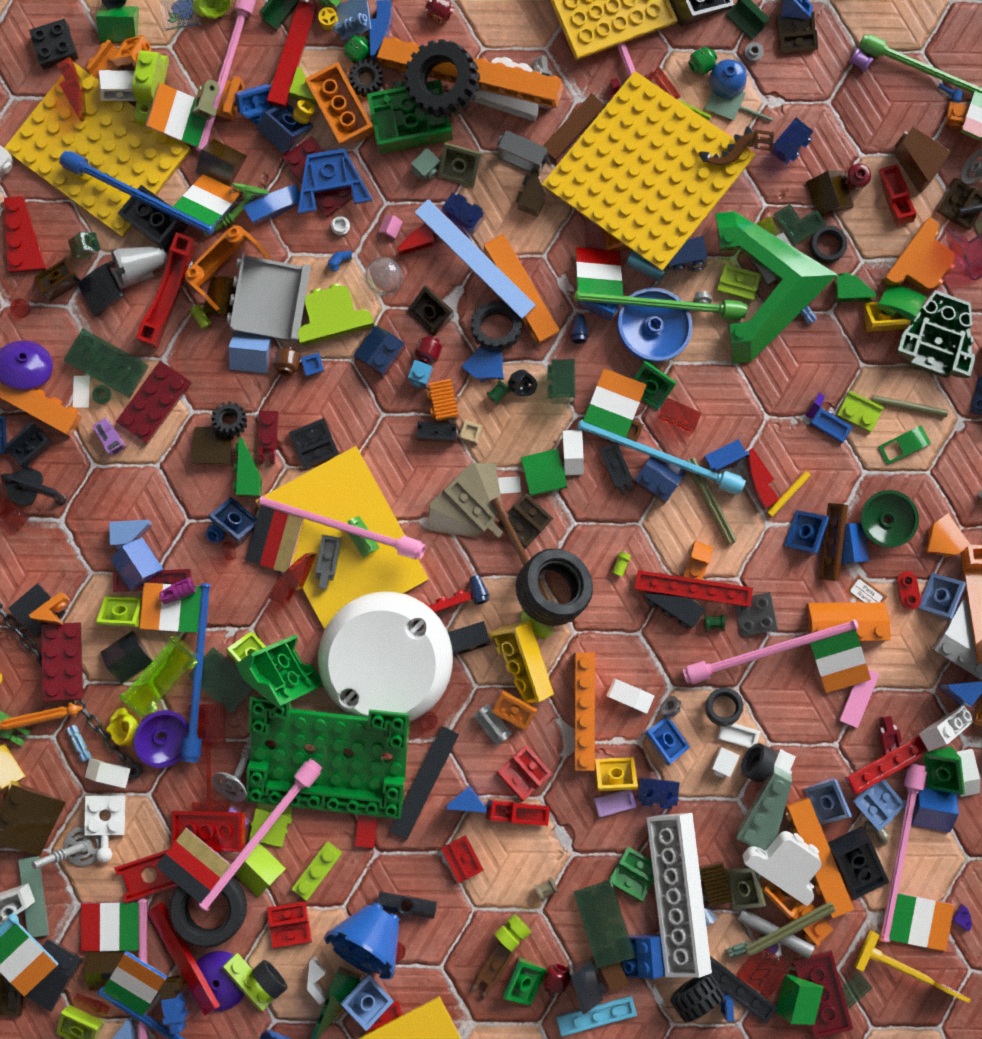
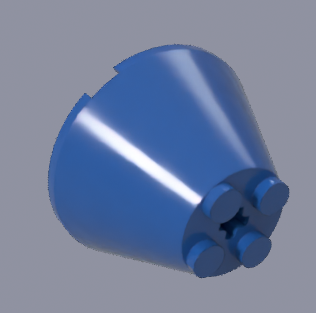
M373 902L372 905H366L327 931L324 940L326 944L330 942L334 946L332 950L352 966L369 975L374 972L380 974V979L390 980L395 974L399 935L398 922L400 919L395 914H388L383 911L381 905Z

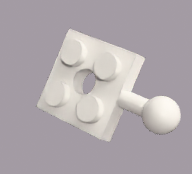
M126 795L85 796L84 835H101V848L96 853V857L100 862L105 863L112 858V851L108 848L109 835H125ZM102 810H108L111 813L109 820H101L99 814Z

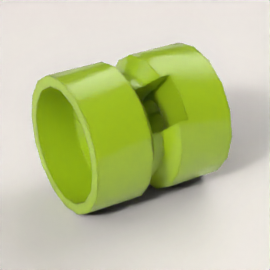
M515 914L506 921V926L502 925L494 933L500 942L511 952L520 945V939L525 940L532 933L527 925Z

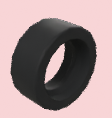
M828 225L821 227L814 233L810 240L809 248L815 260L830 264L843 256L847 249L848 241L841 229ZM825 234H831L839 241L838 251L830 256L821 253L817 246L819 238Z
M722 687L710 694L705 703V712L712 723L726 727L738 721L743 712L744 704L741 696L731 688ZM720 696H727L732 699L736 706L734 714L728 718L718 716L713 710L715 699Z
M761 743L751 746L742 760L741 772L743 776L757 783L764 781L771 774L775 766L776 754L774 750Z
M263 960L252 969L254 978L270 997L276 999L288 989L284 978L267 960Z

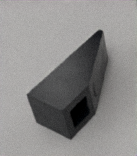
M645 594L643 596L647 599L645 603L653 608L659 607L662 609L661 613L670 619L673 616L679 620L678 624L685 629H688V627L694 628L706 608L691 598Z

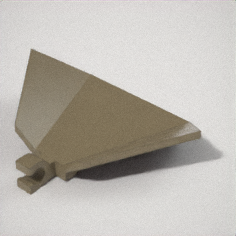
M470 463L429 504L428 530L476 538L489 528L499 538L504 532L494 523L497 519V512L491 502L492 499L498 497L502 505L496 463Z

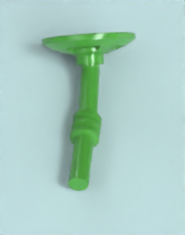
M232 183V187L243 193L244 200L231 213L228 212L227 215H224V218H221L214 226L213 233L224 226L228 227V224H232L231 222L234 223L235 219L245 210L243 206L252 202L255 196L267 195L269 191L245 184Z

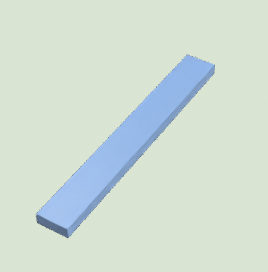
M429 199L415 211V214L521 319L536 306Z

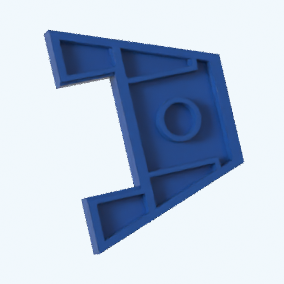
M344 148L307 155L298 215L317 212L314 193L351 187L354 205L373 202Z

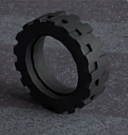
M489 301L490 303L482 304L480 309L477 308L475 315L472 316V336L475 338V342L481 345L482 349H489L490 352H494V350L502 352L504 349L512 348V345L518 342L522 330L521 318L504 301ZM495 314L503 315L510 319L512 323V329L508 335L494 339L486 336L481 331V323L486 317Z

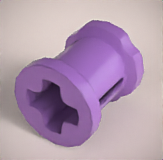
M858 48L848 63H853L862 69L864 73L874 58L867 57Z

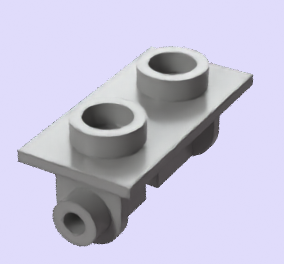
M486 704L473 716L497 746L512 733L502 720L492 713L493 709L491 706Z

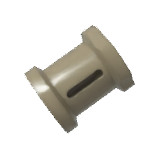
M549 877L548 881L539 886L537 884L534 885L541 901H544L546 897L553 893H559L552 877Z

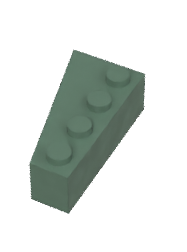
M774 766L771 774L766 778L739 825L736 839L751 847H758L762 850H766L778 836L792 784L791 774Z

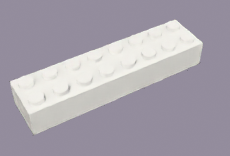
M665 814L647 817L665 977L700 978L711 974L693 814Z

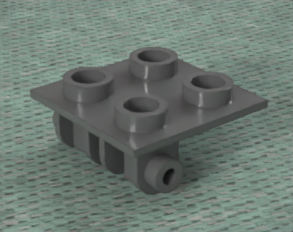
M771 592L753 595L750 608L735 605L741 637L778 630Z

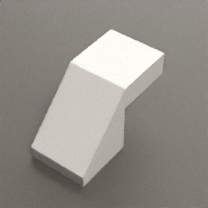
M582 430L563 431L564 474H584Z
M615 678L607 693V697L646 714L654 698V695Z
M972 749L958 751L957 754L961 757L965 787V794L960 796L980 793V776L974 752Z
M90 758L85 778L126 788L130 769Z
M313 956L309 961L307 990L320 1005L327 999V995L316 982L325 975L327 970Z

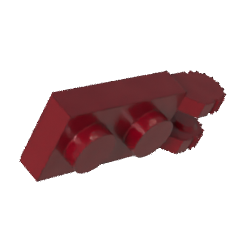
M259 410V464L264 463V449H271L269 460L271 464H275L276 450H278V411Z

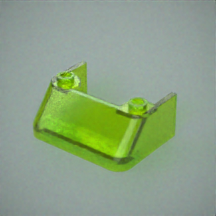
M178 635L171 636L168 639L170 640L169 644L131 687L118 696L141 717L146 716L148 713L153 714L159 708L157 703L187 669L192 670L199 662L196 660L198 655Z

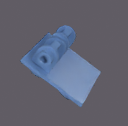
M348 0L336 7L338 23L333 27V31L335 34H340L341 41L372 29L368 0Z

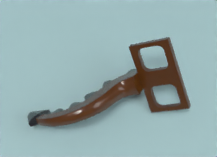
M748 126L745 128L743 136L734 135L735 144H728L727 149L729 152L723 150L721 158L717 153L711 157L710 152L703 151L699 152V156L703 163L709 162L713 165L724 166L735 162L747 147H753V145L754 149L773 151L774 132L756 129L753 131ZM758 134H766L770 138L759 137ZM758 143L768 144L770 147L759 146Z

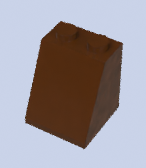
M912 127L909 132L905 130L895 144L897 149L894 155L917 190L922 193L931 183L951 151L915 127Z

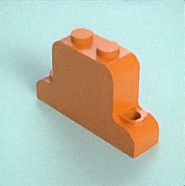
M929 217L923 223L882 280L883 283L891 286H900L906 280L924 293L930 292L933 288L937 290L944 281L941 279L945 273L948 275L955 266L952 264L955 260V254L935 239L939 233V226L935 220Z

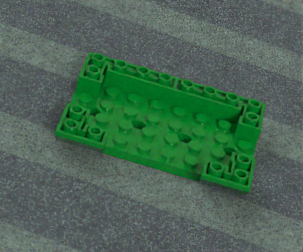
M250 696L248 733H251V754L247 767L246 802L279 805L295 784L296 778L294 775L305 761L308 762L311 758L322 767L321 774L310 788H302L288 807L401 819L409 740V714L369 709L368 717L298 710L292 708L291 702L276 707L266 698ZM273 740L276 746H269L266 741ZM311 744L315 750L309 751L305 748V745ZM351 749L354 754L347 755L343 750ZM389 753L393 758L385 759L382 754Z

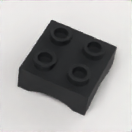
M65 19L29 30L39 64L43 70L57 63L79 58L69 25Z

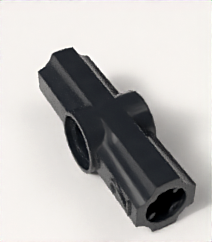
M379 891L377 903L383 907V910L431 919L435 917L437 901ZM404 900H409L412 903V908L405 910L401 903Z

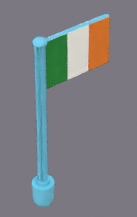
M605 368L603 369L584 420H580L577 425L578 430L582 429L716 481V484H719V489L731 494H741L746 482L741 476L725 470L723 474H718L627 439L626 436L646 384Z
M10 914L9 918L0 926V973L25 997L58 963L18 923L19 918L15 914Z

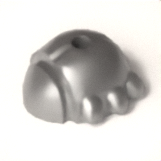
M675 696L667 697L661 704V716H676L680 712L681 701Z

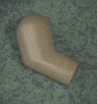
M865 821L864 830L876 833L878 842L886 845L890 840V833L884 827L879 832L871 822Z

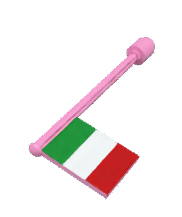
M141 898L137 902L81 903V951L139 950V959L147 963L149 900ZM139 1021L138 1039H147V1025Z

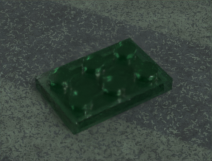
M212 647L204 656L201 688L233 714L254 688L244 681L237 666L215 647ZM194 669L188 675V677L192 680L194 677Z

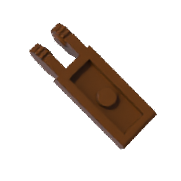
M498 942L478 973V978L475 980L470 991L474 993L483 980L488 985L483 989L480 997L485 999L491 988H494L515 953Z

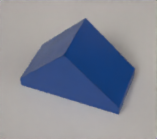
M783 0L781 17L809 19L813 5L808 0Z

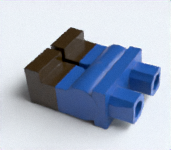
M182 975L167 977L160 987L164 1015L163 1025L168 1024L169 1034L181 1033L183 1028L186 1027L185 1019L189 1015V1008H186L187 1002L182 993V987L186 983Z

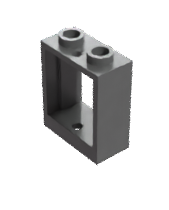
M507 130L504 136L500 135L497 141L498 159L531 173V170H534L539 177L547 161L548 148Z

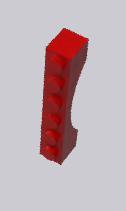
M176 232L169 249L166 268L159 289L135 337L140 343L158 349L184 282L185 273L189 269L198 245L194 238Z

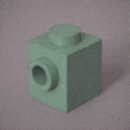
M426 148L411 163L412 173L417 179L420 180L422 178L426 182L429 178L432 179L436 176L441 162Z

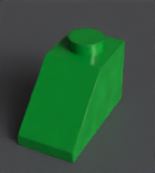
M840 273L833 280L834 303L873 301L876 298V293L856 275Z

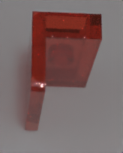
M667 398L658 419L693 434L701 412Z

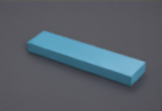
M632 995L598 1004L586 1014H582L581 1009L558 1015L556 1019L561 1037L635 1017L637 1013Z

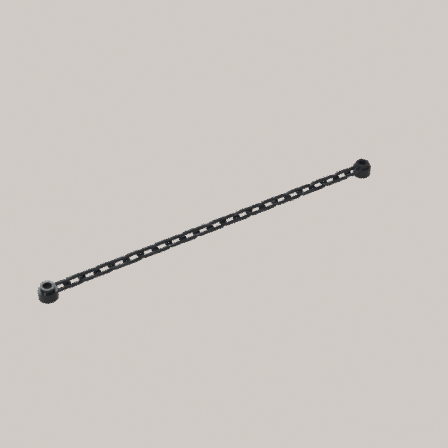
M0 601V613L4 617V623L11 631H16L20 636L21 644L26 650L32 651L36 655L37 663L42 668V663L40 662L42 654L35 649V642L29 635L21 632L19 623L12 615L6 614L2 609L3 604ZM11 618L16 625L12 628L6 620L9 621ZM26 638L32 643L29 647L23 641ZM79 700L83 705V709L80 711L87 717L86 721L90 727L96 732L99 731L104 737V744L109 750L119 755L120 762L124 767L130 769L129 777L132 779L139 778L143 773L141 764L134 763L128 755H123L117 744L112 748L107 743L111 735H107L104 732L99 719L95 715L89 714L85 709L86 704L84 701ZM94 718L99 726L97 725L95 728L89 720L92 721ZM126 758H127V759L130 761V763H131L130 765H128V767H127V765L123 762V761H126ZM133 767L137 769L135 775L131 773Z

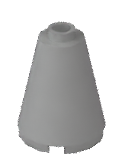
M159 246L111 250L112 260L116 266L115 270L123 286H127L163 266L164 261L167 260L164 249L160 250Z

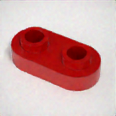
M909 571L900 573L896 579L900 603L907 610L916 609L921 603L917 578ZM906 577L910 579L909 585L905 583ZM910 596L914 598L913 603H910L908 600Z

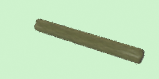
M695 458L687 460V462L699 466ZM690 472L726 544L731 545L735 543L737 539L705 477Z
M828 902L747 945L745 949L748 955L753 956L835 912V907L831 902Z

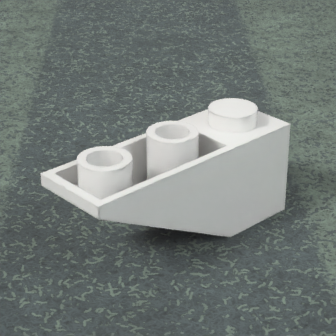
M960 706L928 726L919 735L928 751L947 745L974 721L966 707Z

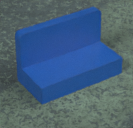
M737 439L705 455L704 458L710 470L717 472L747 457L749 452L744 450L740 440Z

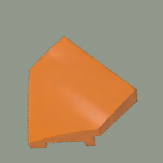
M949 514L941 517L931 525V528L927 529L929 538L926 553H936L948 558L956 556L970 545Z

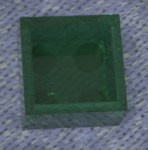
M551 359V365H547V380H551V384H548L547 399H551V404H574L575 359Z

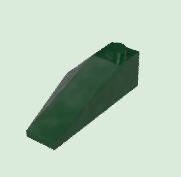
M339 966L311 1039H318L341 1012L343 1007L340 1003L361 982L360 974Z

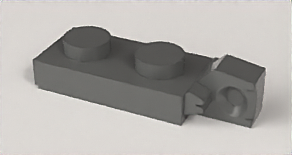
M322 535L315 571L316 578L320 579L319 589L327 590L329 580H334L342 538Z

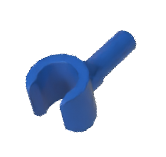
M941 83L939 84L938 88L952 95L950 101L960 103L963 95L961 90H952Z

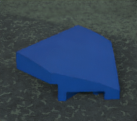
M264 84L235 93L237 111L257 126L264 112L274 108L271 106L272 104L267 103L271 86Z
M481 345L461 366L463 370L476 380H480L481 383L492 379L504 380V357L502 352L495 350L490 352L489 349H482Z

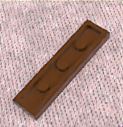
M591 93L543 145V147L548 148L547 155L556 161L605 108V104Z
M828 503L827 516L829 519L824 533L819 579L839 582L848 505Z

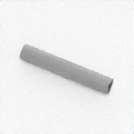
M742 909L737 919L739 922L765 936L780 928L746 909ZM793 934L778 942L808 959L815 947Z

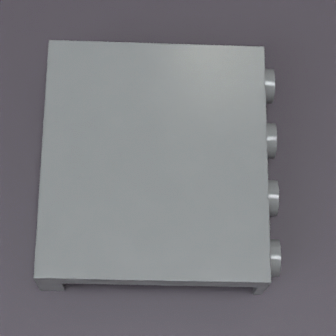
M243 252L242 258L238 257L236 268L240 270L239 276H235L233 287H236L235 295L231 294L230 305L233 306V311L228 313L226 323L230 324L229 330L297 342L311 265L303 264V266L246 256L245 252Z

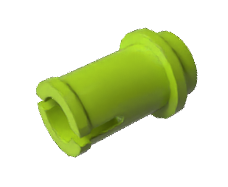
M197 304L190 309V315L194 316L201 330H203L212 323L204 313L203 306Z
M620 551L616 555L618 558L612 573L623 577L627 564L631 561V555Z

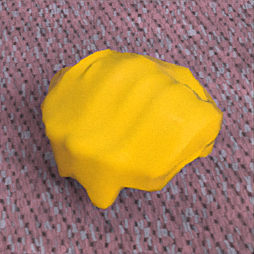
M119 708L111 716L110 724L106 731L110 733L111 739L118 746L132 747L134 746L133 737L138 724L136 719L128 714L126 708Z

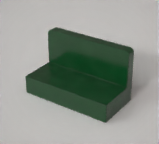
M268 0L259 11L262 21L277 31L296 8L299 0Z
M737 0V3L726 13V16L750 40H753L768 25L770 20L752 0Z

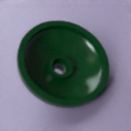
M895 490L880 491L872 495L865 502L860 516L861 527L868 539L876 545L885 548L898 547L907 543L915 535L919 525L918 510L914 502L907 495ZM884 517L889 518L888 524L884 522Z

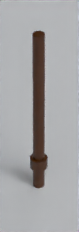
M498 497L491 500L497 512L496 516L499 522H502L524 566L529 559L508 519L510 516L507 510L504 511ZM537 578L538 588L541 594L547 600H549L539 579Z

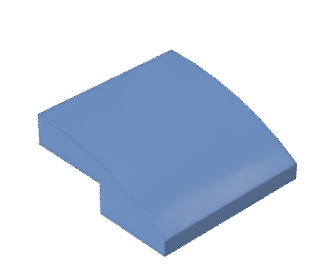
M884 779L862 791L853 800L854 804L879 832L906 806Z

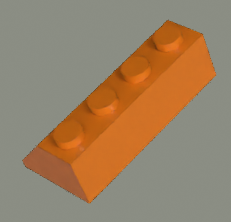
M339 62L305 78L308 87L340 145L359 142L375 133L372 123Z
M885 602L808 603V634L855 619L858 622V630L856 632L859 641H891L890 618Z

